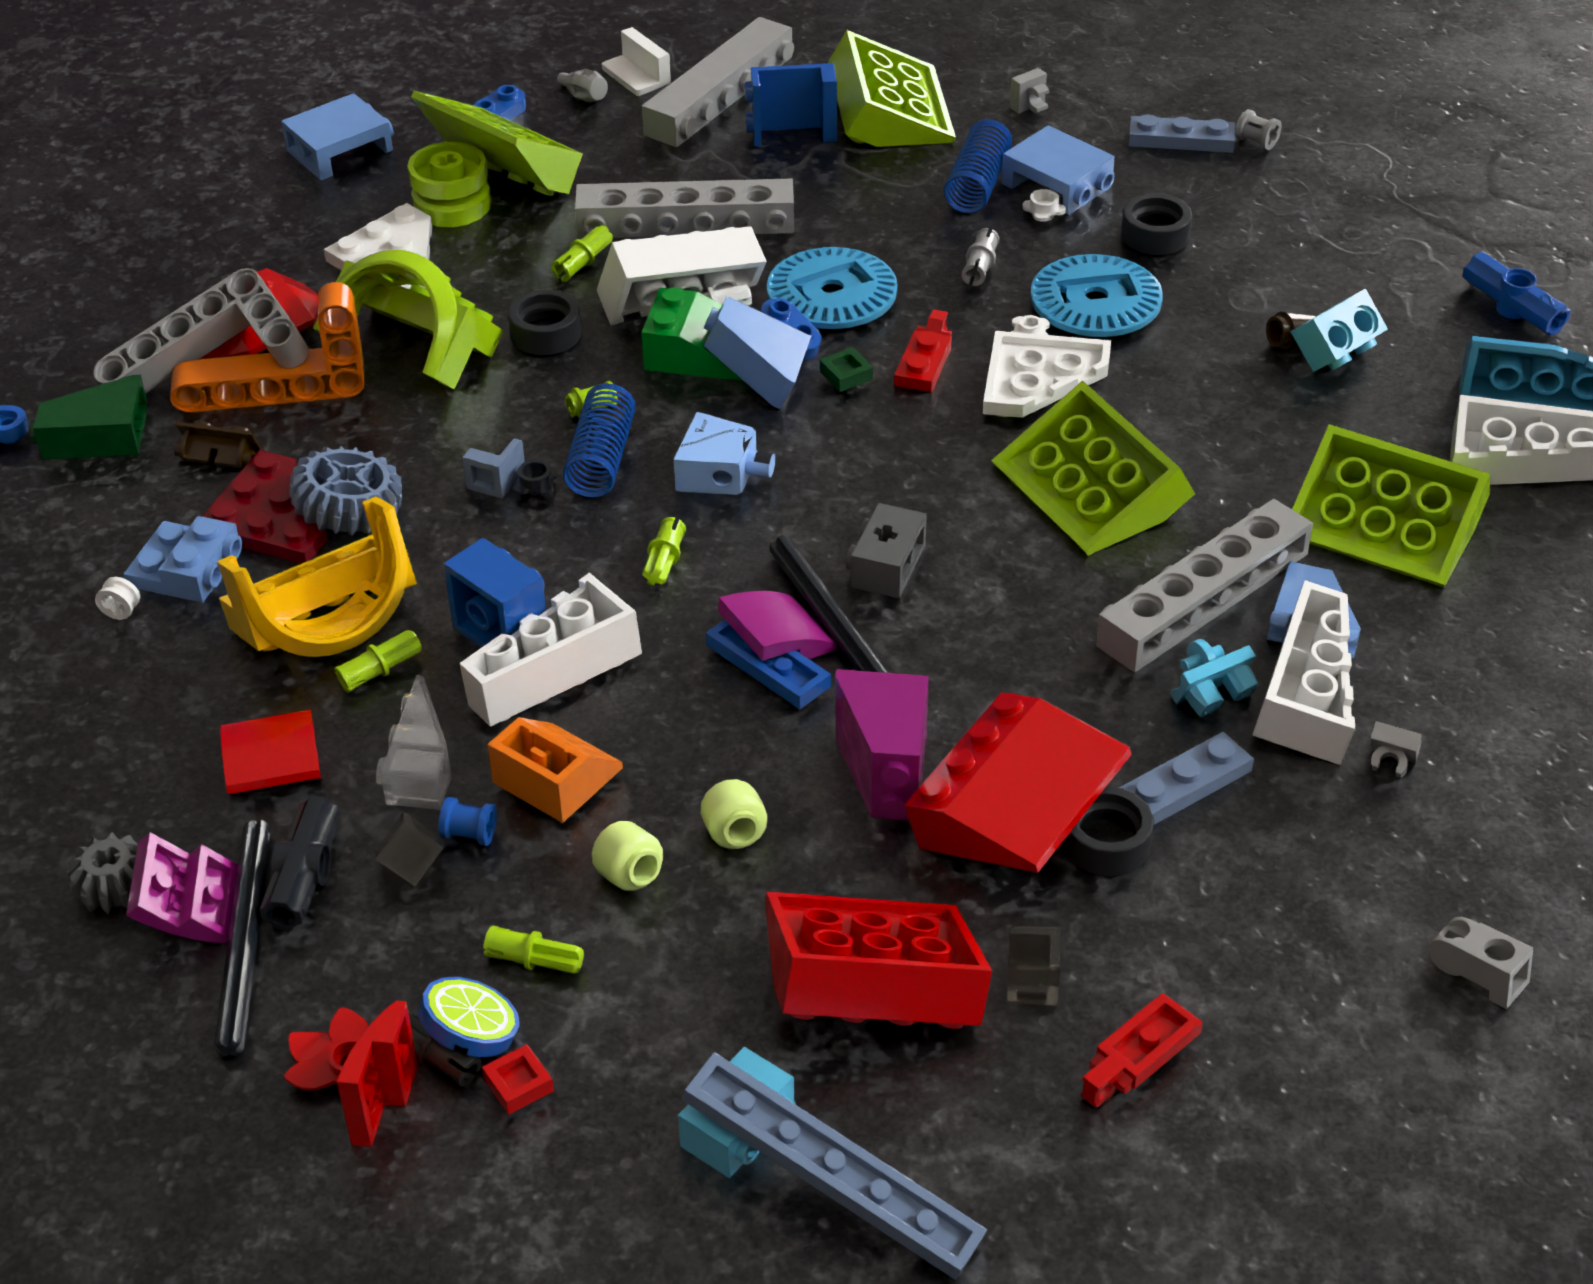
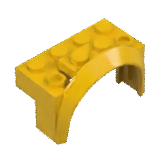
M377 496L363 501L362 504L372 535L254 584L247 569L239 567L236 556L231 555L218 560L217 564L228 593L220 597L219 600L229 629L257 651H271L280 648L289 653L308 657L330 656L342 653L371 638L393 615L405 592L404 589L417 584L400 531L395 507ZM370 590L379 597L373 599L364 591ZM344 603L326 615L305 620L311 615V610L323 605L336 606Z

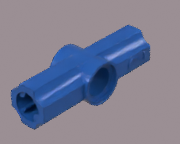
M1483 251L1473 255L1470 262L1464 267L1462 277L1468 283L1496 300L1495 308L1500 315L1511 319L1523 318L1550 337L1559 333L1562 327L1569 321L1571 310L1565 304L1536 286L1537 278L1532 272L1521 268L1509 269Z

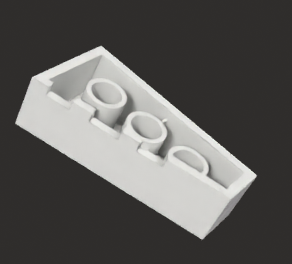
M751 226L741 228L729 227L723 230L706 232L694 231L689 234L671 236L659 235L654 238L636 240L624 239L619 242H612L597 287V293L610 325L624 322L623 316L639 311L641 317L649 315L659 288L675 287L682 290L704 293L708 292L709 287H712L713 290H718L740 284H747L748 287L755 286L767 261Z
M1460 395L1453 426L1450 462L1489 473L1490 485L1593 480V411Z
M588 573L578 580L579 588L571 594L562 591L552 598V607L541 615L537 616L531 613L520 620L518 631L512 635H499L460 662L468 706L491 727L642 654L636 611L592 574Z
M1306 580L1304 581L1252 734L1253 736L1341 765L1355 731V717L1351 714L1353 686H1350L1349 671L1352 665L1351 653H1348L1347 643L1350 636L1347 594Z

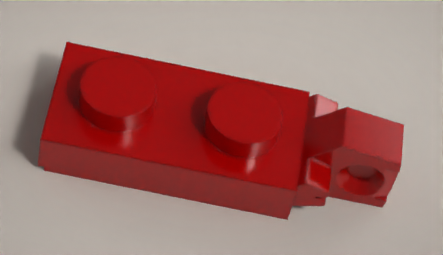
M933 309L928 318L927 327L918 325L917 330H914L894 374V386L933 392L951 350L952 331L947 330L948 327H946L948 312Z
M1161 993L1097 1046L1096 1055L1089 1062V1068L1092 1070L1083 1076L1084 1085L1080 1096L1097 1108L1110 1099L1117 1089L1124 1095L1130 1092L1132 1088L1136 1089L1200 1035L1203 1022L1166 994Z

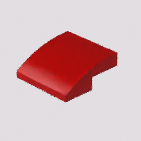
M311 710L220 725L227 795L321 778Z
M396 1000L368 1026L352 1048L338 1077L337 1085L351 1145L372 1147L385 1105L406 1107L419 1066L407 1001Z

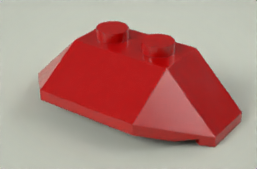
M268 268L256 271L299 332L315 325L318 319L317 293L305 284ZM249 326L200 359L253 355L267 348L253 328Z

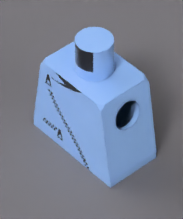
M696 412L674 458L675 490L680 492L738 495L743 492L750 474L769 478L772 476L775 466V454L756 451V431L752 427Z

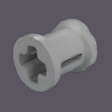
M1247 109L1237 121L1235 136L1242 141L1250 139L1258 142L1262 148L1270 150L1279 139L1282 124L1278 119L1272 118L1267 120L1256 116L1255 111Z

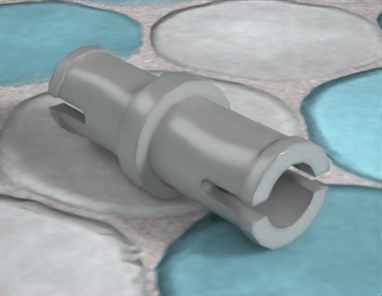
M989 228L979 230L975 242L969 246L966 252V265L962 270V279L967 284H969L972 276L975 277L972 286L982 284L987 270L995 262V249L999 243V235L993 229L990 237H986Z

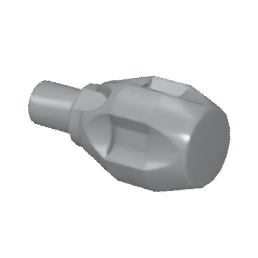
M582 69L570 74L562 72L557 78L558 84L567 87L577 100L591 103L603 99L607 94L608 84L606 80L593 70Z

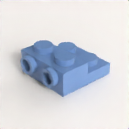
M197 516L191 526L163 521L124 572V579L130 581L137 589L203 603L212 589L217 587L222 579L217 561L231 555L236 556L237 559L242 549V540L238 536L235 523Z

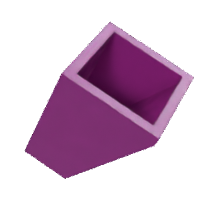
M836 669V743L871 817L909 820L904 804L922 785L927 742L929 676Z

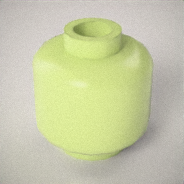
M738 779L719 782L706 792L701 801L700 814L711 838L721 847L743 849L750 846L762 836L767 827L765 807L756 790L747 782Z
M618 821L606 827L595 840L592 850V863L597 872L625 891H636L646 887L659 874L663 861V849L658 839L630 821Z

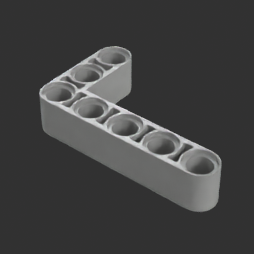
M245 268L229 275L101 358L95 365L93 374L100 385L131 375L141 374L146 394L172 377V370L178 363L200 359L249 326L253 328L276 363L282 368L289 369L301 365L306 360L309 349L294 323L260 275L253 269Z

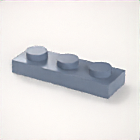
M1149 114L1131 116L1129 146L1233 153L1235 122H1227L1223 119H1212L1210 121L1192 120L1188 117L1160 118Z
M1221 732L1119 788L1138 795L1150 807L1155 825L1250 773L1254 758L1226 733Z

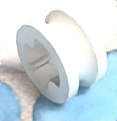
M110 577L96 594L95 602L100 611L113 619L122 620L131 615L133 608L139 603L140 593L130 581L121 577Z

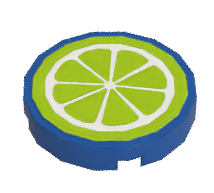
M463 977L440 978L429 983L420 999L418 1020L427 1034L441 1046L454 1050L455 1045L467 1048L466 1055L472 1057L497 1056L507 1051L520 1027L518 1013L511 1002L496 989L476 980Z

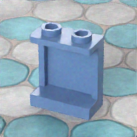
M354 93L281 121L286 151L320 180L333 176L330 158L369 142L376 144L385 153L393 151L391 137H393L394 131L390 121L386 117H382L369 103H365Z
M1047 125L1003 153L1001 184L1013 189L1027 179H1031L1062 194L1063 205L1066 207L1065 213L1070 215L1112 186L1115 178L1113 172L1115 156Z

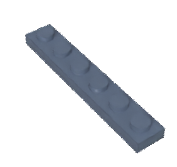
M715 1052L684 1091L682 1099L684 1102L955 1280L961 1274L988 1230Z

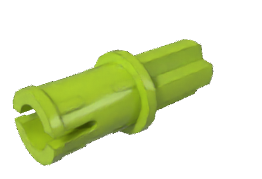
M601 225L600 227H595L581 240H574L570 245V249L552 262L551 269L554 275L559 279L566 272L561 281L567 282L581 268L594 263L595 256L612 242L613 235L609 232V229Z
M675 517L664 518L660 523L656 538L648 544V559L642 575L648 579L647 584L650 586H654L655 583L663 585L668 578L672 565L676 564L680 558L679 546L686 533V526L680 519L676 529L672 530Z
M406 630L377 647L373 644L367 646V651L360 656L335 667V675L343 689L349 693L380 674L383 677L387 676L390 668L419 653L422 650L421 643L413 631Z
M494 925L488 929L483 945L485 957L524 964L526 970H533L535 965L575 974L580 971L584 958V950L581 947L543 939L539 931H533L531 934L520 933Z

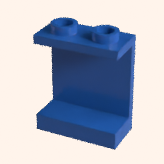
M834 63L751 67V81L744 82L745 102L752 103V112H745L746 132L753 133L754 146H761V131L821 128L823 142H837V79Z

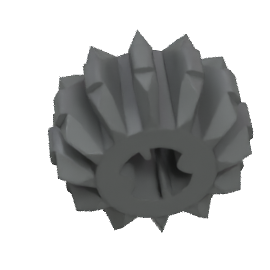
M111 832L106 840L99 841L92 837L89 847H76L75 858L68 862L69 885L77 902H83L89 912L102 907L109 915L114 907L123 906L127 909L138 847L137 842L133 840L131 835L118 839Z

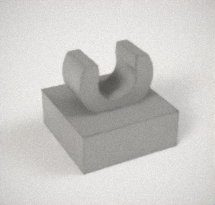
M1036 68L1011 78L1010 108L1018 114L1029 109L1034 113L1048 109V104L1045 103V94L1049 93V88L1046 86L1047 73Z
M1376 721L1370 738L1371 750L1374 751L1371 757L1372 770L1378 772L1382 759L1393 757L1398 762L1396 777L1402 778L1407 771V761L1414 763L1417 761L1421 748L1422 734Z

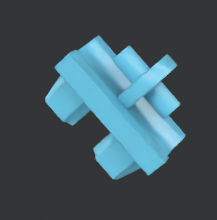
M1203 639L1192 641L1187 648L1188 658L1180 661L1181 668L1184 671L1180 676L1181 685L1173 689L1170 695L1176 704L1188 701L1199 717L1212 713L1221 706L1224 699L1217 690V687L1222 685L1226 687L1234 701L1247 698L1253 694L1259 685L1249 667L1256 655L1249 645L1224 655V650L1220 645L1211 647Z

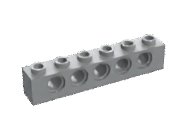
M793 178L577 184L575 202L577 237L582 239L595 227H600L601 225L609 229L613 238L689 234L694 231L706 232L723 230L729 227L741 228L750 226L754 234L794 233Z
M1274 498L1260 508L1253 509L1245 518L1231 527L1224 528L1218 536L1203 546H1197L1189 555L1174 565L1167 566L1159 575L1144 585H1138L1129 595L1114 605L1110 604L1105 607L1099 614L1097 621L1096 646L1136 673L1286 570L1290 561L1297 562L1308 555L1313 522Z

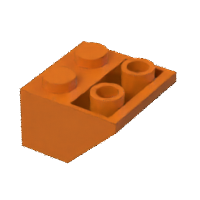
M518 717L487 744L492 782L562 823L623 769L620 760L549 722Z

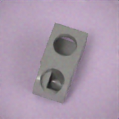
M1462 916L1454 917L1428 946L1429 956L1440 970L1453 976L1461 975L1490 991L1489 1001L1505 1009L1512 1004L1530 983L1533 947L1483 923H1477Z

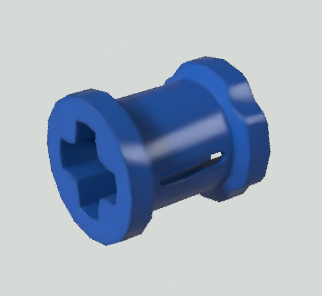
M447 797L440 811L438 822L439 836L443 839H451L452 836L476 839L479 845L488 846L496 829V806L486 803L483 807L461 804L457 798Z

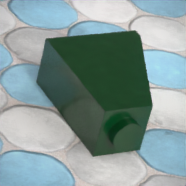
M141 374L131 375L39 403L36 419L30 421L29 433L31 442L38 444L42 460L139 455L148 410V402Z

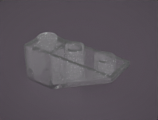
M417 675L411 692H406L403 695L401 718L398 725L393 724L391 727L389 750L386 757H381L378 761L376 780L379 785H383L385 802L388 805L440 810L452 777L447 744L424 676Z

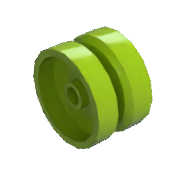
M441 142L419 149L410 157L407 168L409 182L412 187L413 207L431 216L433 226L458 227L468 225L481 219L489 211L491 194L487 182V159L483 151L476 146L463 142Z

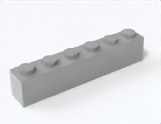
M762 17L755 19L642 105L643 135L674 147L681 145L745 95L744 82L751 81V67L782 66L792 58L794 52L792 27Z

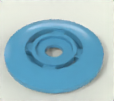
M823 247L796 253L777 264L767 280V297L769 300L782 298L789 301L815 328L843 329L871 322L887 312L897 296V279L892 269L879 258L850 248ZM828 284H836L843 289L827 293L821 288Z
M1085 254L1059 259L1040 270L1031 284L1030 298L1035 311L1040 317L1047 319L1051 325L1061 330L1083 336L1110 337L1134 332L1154 320L1162 306L1163 292L1158 280L1148 270L1134 262L1109 255ZM1097 291L1104 293L1107 298L1091 300L1085 295L1089 292ZM1062 292L1066 293V303H1064L1062 298Z

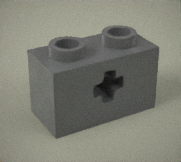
M878 503L871 518L864 519L857 545L851 544L847 553L846 568L851 569V587L900 599L926 546L927 513Z

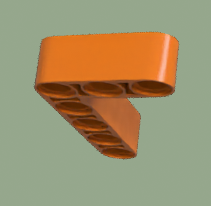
M340 282L327 283L320 288L318 292V326L322 348L309 349L308 356L301 365L289 369L282 368L276 363L270 353L180 362L172 370L170 394L172 405L180 411L192 413L356 396L364 388V357L352 290Z

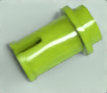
M611 381L604 382L606 384H613ZM575 387L571 389L570 393L565 395V405L571 417H580L586 395L593 387L582 390ZM602 389L595 392L597 393L600 391H612L617 393L615 390L612 389ZM601 394L594 397H612L618 400V397L612 394ZM598 400L592 403L594 404L597 402H609L611 404L617 405L616 402L611 400ZM599 405V406L592 407L591 409H594V408H605V407H608V406H607V405Z

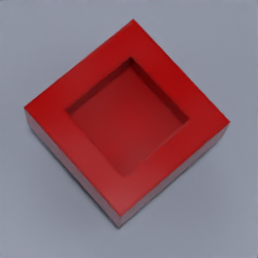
M528 1044L482 1067L484 1081L508 1115L554 1092L551 1076Z

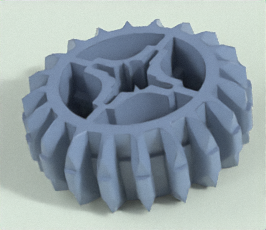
M341 445L335 450L323 447L321 453L310 451L308 457L299 458L298 465L293 467V473L290 475L289 497H291L290 504L295 506V514L304 516L305 523L307 524L317 523L319 530L332 529L335 535L339 531L348 532L351 536L356 531L369 535L371 529L362 504L365 500L377 496L393 505L396 514L399 507H401V476L396 474L395 466L387 465L386 458H375L373 451L363 453L358 451L357 447L353 450L344 449Z

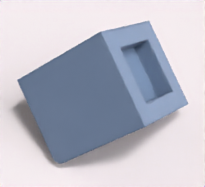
M514 438L500 455L470 448L462 457L466 488L503 499L519 479L517 475L518 468L525 462L522 440Z

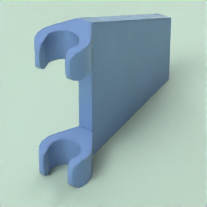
M1290 561L1275 609L1270 617L1267 640L1283 643L1305 580L1343 593L1332 570ZM1348 604L1350 631L1347 641L1348 653H1351V658H1354L1361 628Z

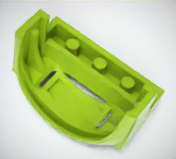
M386 250L366 256L356 263L346 260L336 281L347 285L352 290L357 317L362 306H365L376 313L432 334L433 340L423 373L454 390L471 352L474 351L492 358L504 331L491 322L493 319L491 314L475 308L474 303L460 297L461 292L450 285L451 278L446 276L440 268L417 253L405 250ZM402 285H411V287L408 289ZM317 319L313 329L320 332Z

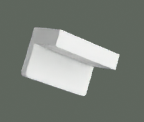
M633 27L621 31L623 55L602 62V70L636 96H641L671 84L669 54Z

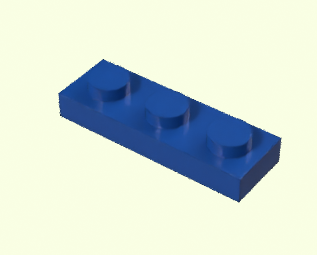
M723 620L706 632V646L798 709L803 708L831 687V674L796 650L762 661L726 620Z

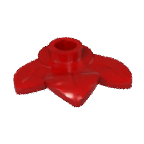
M341 1007L332 1018L329 1032H291L289 1034V1047L296 1064L284 1074V1079L292 1086L301 1090H319L333 1084L337 1085L338 1077L348 1055L369 1026L366 1020L354 1011Z

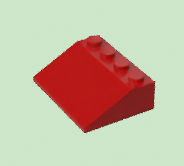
M1001 692L904 806L919 849L1038 873L1132 754L1129 746L1041 698Z
M766 891L765 909L773 986L783 1014H789L792 1017L803 1020L813 1019L816 1016L839 1017L844 1021L853 1023L863 1022L866 1019L888 1020L891 1023L902 1026H909L915 1022L937 1023L940 1026L951 1029L961 1028L964 1025H982L992 969L956 905Z

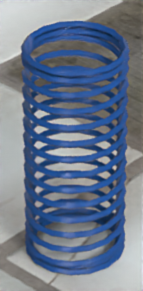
M984 119L977 121L971 126L944 186V196L947 203L953 209L971 214L979 212L986 206L1002 170L1003 153L1011 149L1012 136L1002 123L996 120ZM982 127H992V128H995V129L999 130L1002 134H1000L998 131H995V130H993V129H991V128H982ZM980 131H990V132H993V133L997 134L1000 138H998L996 135H993V134H991V133H988V132H980ZM979 135H988V136H990V137L995 138L998 142H996L995 140H993V139H991V138H989V137H983V136H979ZM978 139H983V140H988V141H990V142H993L997 147H995L993 144H991V143H989V142L979 141ZM977 143H978V144H986V145L992 147L996 152H994L991 148L986 147V146H984V145H974V144H977ZM977 148L986 149V150L990 151L993 155H991L990 153H988V152H986V151H984V150H982V149H977ZM975 161H978V162H980V163H982V164H985L986 166H983V165H981V164H979V163H976ZM973 165H976V166H978V167H980V168H982V169H984V170L978 169V168L974 167ZM961 177H962L966 182H968V183H970V184H972V185L982 186V187H981V188L972 187V186L968 185L967 183H965V182L961 179ZM966 177H969V178H971V179L977 181L978 183H975V182H973V181L967 179ZM959 181H960L964 186H966V187H968V188H970V189H972V190H978V191H981V192L970 191V190L964 188V187L959 183ZM957 185H958L962 190L966 191V192L969 193V194L980 195V196H970V195H967V194H965L964 192H962V191L957 187ZM955 189H956L961 195H963V196H965V197H967V198H970V199H980V200H976V201L967 200V199L961 197V196L955 191ZM952 192H953V193L957 196V198H959L960 200H962V201H964V202H966V203H973V204H975V205L964 204V203L958 201V200L956 199V197L952 194ZM951 198H952L956 203H958V204H960V205H962V206H964V207H969V208H963V207H961V206L955 204V203L951 200Z
M603 383L594 386L586 395L569 454L563 468V480L576 494L597 498L609 493L615 484L619 464L636 410L635 400L623 387ZM602 389H612V390H615V391H618V392L622 393L624 396H622L621 394L612 392V391H600V392H597V393H595V392H596V391H599V390H602ZM601 394H612L614 396L620 397L627 403L628 406H626L620 400H617L612 397H594ZM598 400H611L623 406L627 413L619 406L611 404L609 402H597L594 404L592 403ZM599 405L611 406L622 412L625 418L618 412L608 408H591ZM596 411H607V412H610V413L615 414V415L618 416L621 420H618L617 418H615V417H613V416H610V415H607V414H599V413H594V412H596ZM600 417H607V418L612 419V420H614V421L605 420V419L600 418ZM581 460V461H583L585 464L590 465V466L595 467V468H606L607 470H605V471H595V470H591V469L585 467L584 465H582L579 461ZM586 460H592V461L597 462V463H599V464H601V465H595V464L590 463V462H588V461H586ZM576 464H578L582 469H584V470H586V471H589V472H591V473H595V474H606V473H609V475H607V476H602V477L590 476V475H588V474H586V473H583V472L576 466ZM573 468H574L578 473H580L581 475H583V476H585V477H587V478L595 479V480H604V479H608V480H607V481H604V482H600V483L589 482V481L584 480V479H582L581 477H579V476L574 472ZM572 475L575 476L579 481L584 482L588 485L606 486L597 489L587 488L579 484L576 480H574Z

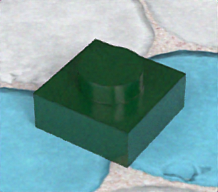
M853 347L819 359L820 373L839 392L873 380V366Z

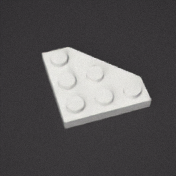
M408 203L398 206L390 213L369 222L363 228L325 248V260L342 270L346 260L356 263L366 256L386 250L410 251L429 260V240L432 235L431 216ZM402 285L408 289L411 287V285Z
M995 331L983 400V414L1022 418L1062 399L1082 380L1087 385H1091L1107 377L1111 340Z

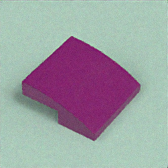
M749 591L719 597L718 612L762 661L795 650L808 659L836 651L837 643L791 595L774 591Z
M150 832L138 842L126 916L173 935L193 940L225 944L228 942L238 864L202 844L189 854Z

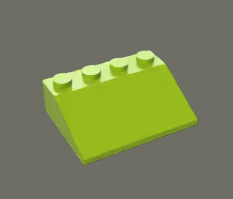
M846 30L828 63H834L837 102L845 134L856 143L863 144L865 142L875 147L953 143L956 137L934 65Z
M413 90L411 98L445 142H463L476 146L483 151L489 169L497 172H502L505 169L509 171L508 178L523 184L531 181L535 183L533 187L535 191L549 196H553L555 191L569 194L583 153L481 107Z
M1083 380L991 460L1015 486L1088 556L1164 522L1195 495L1181 468Z
M1329 424L1292 510L1313 522L1309 544L1444 588L1471 539L1490 495V474Z

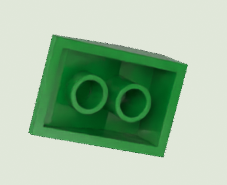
M675 287L659 288L641 332L644 370L743 381L704 347L710 332L703 328L712 308L715 307L720 310L722 304L697 291L682 290Z

